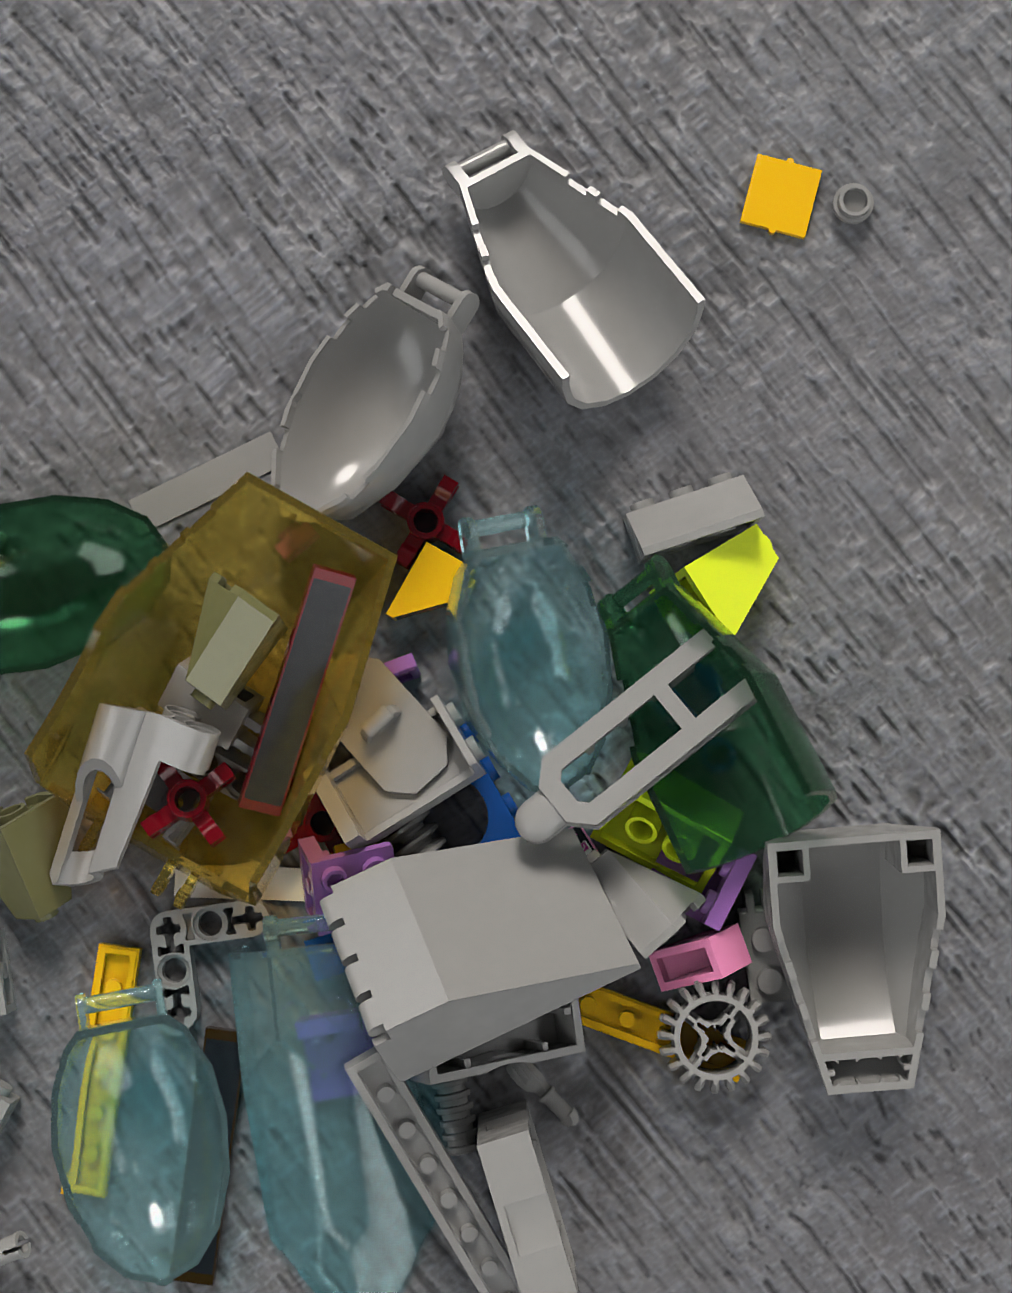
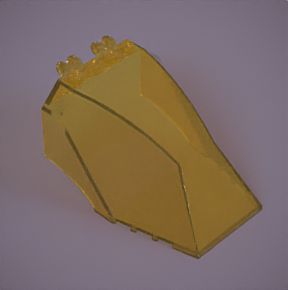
M246 472L210 505V509L190 528L187 526L180 532L178 539L158 557L154 556L147 563L148 566L126 586L122 585L116 591L94 624L92 634L58 699L24 752L35 782L70 808L75 793L78 769L99 703L131 708L141 706L147 711L157 714L163 713L164 709L157 704L177 665L192 654L208 581L213 572L228 580L226 583L231 587L236 584L276 612L288 628L246 684L265 697L259 709L264 714H266L313 563L355 575L357 579L280 817L240 808L237 800L219 791L213 795L214 799L210 803L208 813L227 839L214 849L196 825L179 846V851L162 837L164 833L155 840H152L140 825V822L155 813L146 804H144L129 842L166 863L151 887L150 893L157 897L164 893L176 869L188 876L174 897L173 906L180 910L188 902L198 882L219 894L256 906L277 872L350 722L398 555ZM250 728L248 729L256 737L259 736V733L254 732ZM97 771L83 817L93 823L83 837L78 852L94 849L110 805V801L101 796L96 790L98 787L104 792L112 782L105 773ZM182 771L183 773H185L186 775H188V776H189L190 778H192L193 780H195V781H197V782L200 781L198 778L192 776L191 774H189V773H187V772H185V771ZM178 801V808L183 805L182 801Z

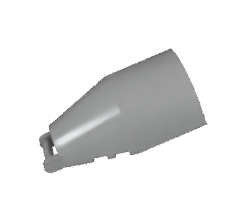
M514 130L502 135L500 142L460 163L453 161L442 167L445 180L463 203L498 315L567 404L580 409L603 407L622 399L655 378L681 353L697 330L704 310L705 298L632 211L624 206L618 209L602 199L601 192L592 186L586 189L570 179L568 171L528 147ZM506 156H509V158L469 178L470 175L486 168L487 166L503 159Z

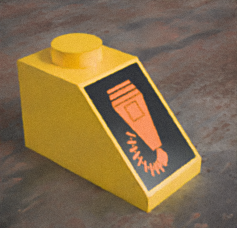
M426 542L387 610L386 615L397 621L451 606L455 597L462 601L473 582V579L468 576L471 571L470 566Z

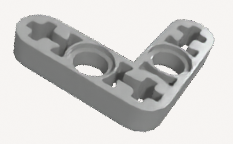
M257 898L190 906L169 909L153 918L150 924V938L159 1010L162 1022L167 1028L180 1032L187 1030L198 1021L201 1015L193 945L249 938L262 934L269 928L272 922V912L266 902ZM248 906H253L255 913H262L263 920L256 923V929H251L249 922L234 924L236 932L230 933L231 917L227 908H233L232 917L247 913L249 910ZM207 911L217 913L222 919V928L215 935H209L201 928L200 919ZM167 917H171L172 923L179 924L181 928L179 932L174 934V946L183 944L184 951L175 950L163 955L162 948H167L171 945L168 933H161L160 926L167 923ZM178 958L183 961L187 970L182 981L175 982L166 976L165 965L168 960ZM188 985L189 992L181 994V1002L183 1007H190L191 1014L184 1017V1022H180L179 1016L171 1015V1009L176 1007L178 1003L177 993L168 996L167 989L177 990Z

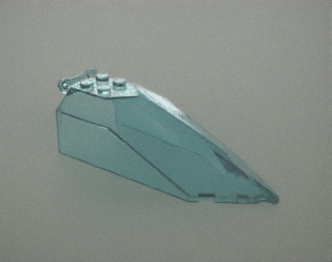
M324 914L278 919L277 915L263 916L262 924L266 951L249 952L248 945L239 946L228 953L242 1087L270 1240L298 1270L299 1275L314 1293H399L427 1234L436 1220L345 1071L344 1064L374 1047L372 1039L375 1037H370L367 1033L358 1008L361 1003L356 1002L345 973L347 966L342 965L334 943L281 948V936L331 931ZM410 1079L406 1080V1083L424 1111L421 1083L411 1081Z

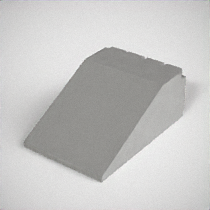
M573 828L562 830L551 840L542 844H533L527 842L522 837L390 858L332 885L333 894L324 897L320 901L327 925L333 931L331 936L342 965L347 966L345 973L356 1002L361 1003L358 1008L367 1033L370 1037H375L372 1039L375 1049L400 1082L417 1076L641 969Z

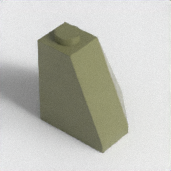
M213 572L208 581L186 681L195 688L190 695L208 709L212 710L217 704L224 710H227L288 628L276 612L236 584L231 587L226 583L228 580L216 572Z
M65 790L39 792L25 797L26 804L18 803L4 809L0 806V898L16 919H33L37 923L44 922L59 913L58 908L72 899L71 887L52 885L49 875L69 812L68 796Z

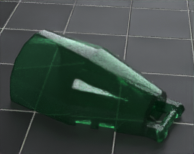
M654 555L645 563V569L614 594H606L598 601L597 608L608 631L616 679L623 682L624 691L702 629H705L713 638L711 643L716 648L695 665L694 672L672 688L674 693L695 718L744 679H746L757 701L745 713L647 791L686 875L717 868L756 853L765 848L766 841L791 835L830 808L838 798L836 790L778 677L683 585H680L671 565L663 556ZM653 585L655 591L629 612H626L624 607ZM653 700L649 701L628 718L635 745L630 747L634 765L636 766L681 730L680 726L658 700L656 702Z

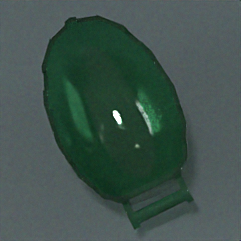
M50 495L0 504V675L53 667L104 645L121 630L144 615L167 579L168 544L148 516L109 499L66 495Z

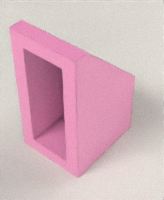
M738 923L723 926L720 931L715 929L707 930L665 945L655 950L649 956L661 992L694 985L695 981L705 983L723 979L752 963Z

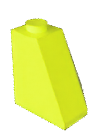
M756 523L686 565L650 591L649 594L673 629L680 633L689 630L697 634L702 629L711 626L725 642L738 632L779 557L773 550L770 539L763 534Z

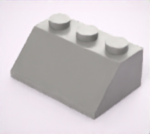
M731 472L724 473L708 479V487L694 491L692 485H688L669 492L670 499L655 504L653 498H649L630 505L631 512L626 513L623 520L638 565L746 530L756 523L758 524L765 515L744 475L732 478Z

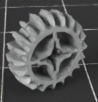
M729 979L724 984L723 991H719L718 980L709 981V990L707 991L704 990L701 982L695 981L693 987L696 994L692 996L684 987H680L678 992L685 1001L679 1005L675 1000L669 998L666 1003L672 1010L676 1011L674 1016L663 1013L659 1016L661 1022L670 1025V1030L661 1029L657 1031L658 1039L670 1040L669 1044L659 1048L661 1056L675 1054V1057L669 1060L666 1065L669 1071H675L683 1066L684 1068L678 1077L681 1083L685 1084L692 1075H695L693 1088L696 1091H701L705 1081L709 1080V1088L712 1094L719 1092L720 1080H724L725 1086L730 1092L734 1091L735 1083L733 1077L737 1075L744 1084H748L750 1078L744 1070L750 1066L754 1071L760 1072L762 1066L754 1060L755 1055L768 1057L770 1053L767 1048L758 1045L759 1041L772 1039V1034L769 1031L758 1030V1027L766 1025L770 1021L769 1017L766 1014L753 1015L761 1008L762 1003L755 999L745 1004L750 990L743 987L734 996L735 982ZM710 1001L729 1003L724 1010H720L712 1018H703L692 1011L697 1006ZM739 1011L742 1013L747 1026V1040L744 1049L737 1045L731 1037V1029L736 1022L734 1018ZM684 1021L695 1029L698 1035L697 1042L693 1047L694 1052L689 1059L684 1055L680 1042V1033ZM697 1023H701L706 1028L712 1026L714 1029L716 1025L722 1026L719 1032L723 1039L731 1046L727 1047L722 1042L716 1044L714 1041L712 1045H708L709 1038ZM718 1052L726 1053L736 1059L731 1064L721 1068L709 1069L700 1067L704 1060L708 1061L713 1054Z

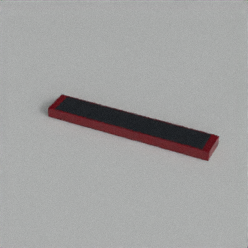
M313 563L238 799V806L240 808L278 817L281 815L357 579L353 574Z

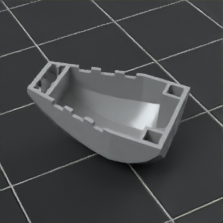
M879 823L799 830L766 841L763 855L764 917L827 1094L837 1095L914 1088L924 1037L922 1029L925 1013L929 1010L931 999L929 991L933 970L936 969L939 950L937 949L941 930L944 929L946 918L940 829L937 827Z

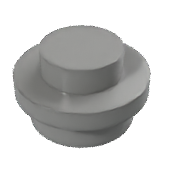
M849 183L839 188L832 202L836 217L840 221L852 225L865 221L871 214L874 206L871 192L865 186L858 183Z

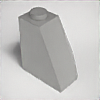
M593 849L586 855L626 937L645 959L686 923L687 915L685 913L690 909L696 911L706 901V898L700 892L608 849H605L602 853Z

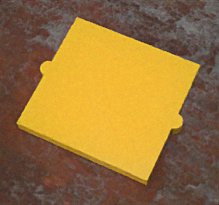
M757 154L739 223L768 230L769 235H774L776 232L804 240L822 170L796 164L792 158H788L785 161Z

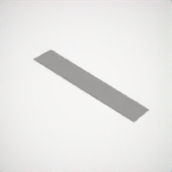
M271 431L128 500L143 533L270 472L273 448L279 449Z

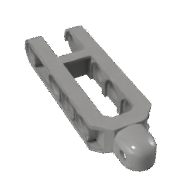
M711 626L702 629L542 757L539 791L522 803L517 809L514 818L515 827L519 835L527 842L542 844L551 840L567 826L599 830L745 713L765 695L766 691L753 675H750L695 718L672 688L694 672L695 665L717 646L720 645L722 647L725 642ZM653 700L656 702L658 700L680 726L681 730L590 803L577 801L561 782L562 771L584 753L589 756L594 752V746L618 726L621 729L628 724V718L649 701Z

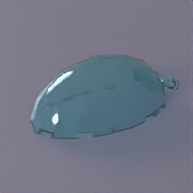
M537 505L525 507L522 512L474 520L472 517H465L459 520L458 535L463 562L453 578L446 611L448 666L468 728L503 772L527 790L537 792L539 791L542 757L611 702L613 683L609 632L601 605H596L591 586L588 581L592 580L583 565H577L572 554L567 549L568 545L558 536L547 537L542 511ZM525 528L527 538L525 541L481 549L480 536ZM606 737L594 746L595 751L589 756L584 753L562 771L561 782L569 791L570 786L585 775H590Z
M159 978L153 979V984L109 993L85 997V993L75 994L80 1030L74 1034L63 1050L52 1089L51 1150L67 1207L89 1239L94 1253L127 1280L129 1278L130 1280L153 1282L156 1285L166 1286L173 1282L175 1278L199 1264L220 1228L230 1177L227 1111L213 1066L188 1028L168 1014L163 982ZM156 1002L157 1013L90 1025L89 1014Z

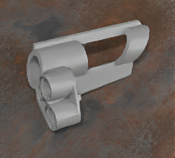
M99 703L78 769L75 793L49 875L52 885L69 887L88 885L103 879L106 871L119 869L161 762L188 773L205 775V771H208L221 734L220 730L200 722L202 717L198 713L175 705H166L163 713L157 714L131 707ZM97 771L103 772L110 778L115 789L96 849L81 852L72 851Z

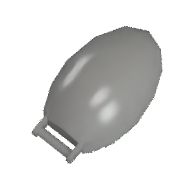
M418 265L411 269L400 289L387 282L375 288V295L363 306L356 303L344 314L348 319L342 324L333 338L328 335L324 338L309 359L285 408L280 424L285 429L280 449L273 448L271 455V491L276 493L282 505L280 510L284 516L313 522L354 519L396 489L439 441L460 394L464 354L462 335L478 310L480 300L476 293L470 290L461 291L432 276L429 269ZM428 292L451 304L452 306L448 313L445 314L443 311L420 301L424 293Z

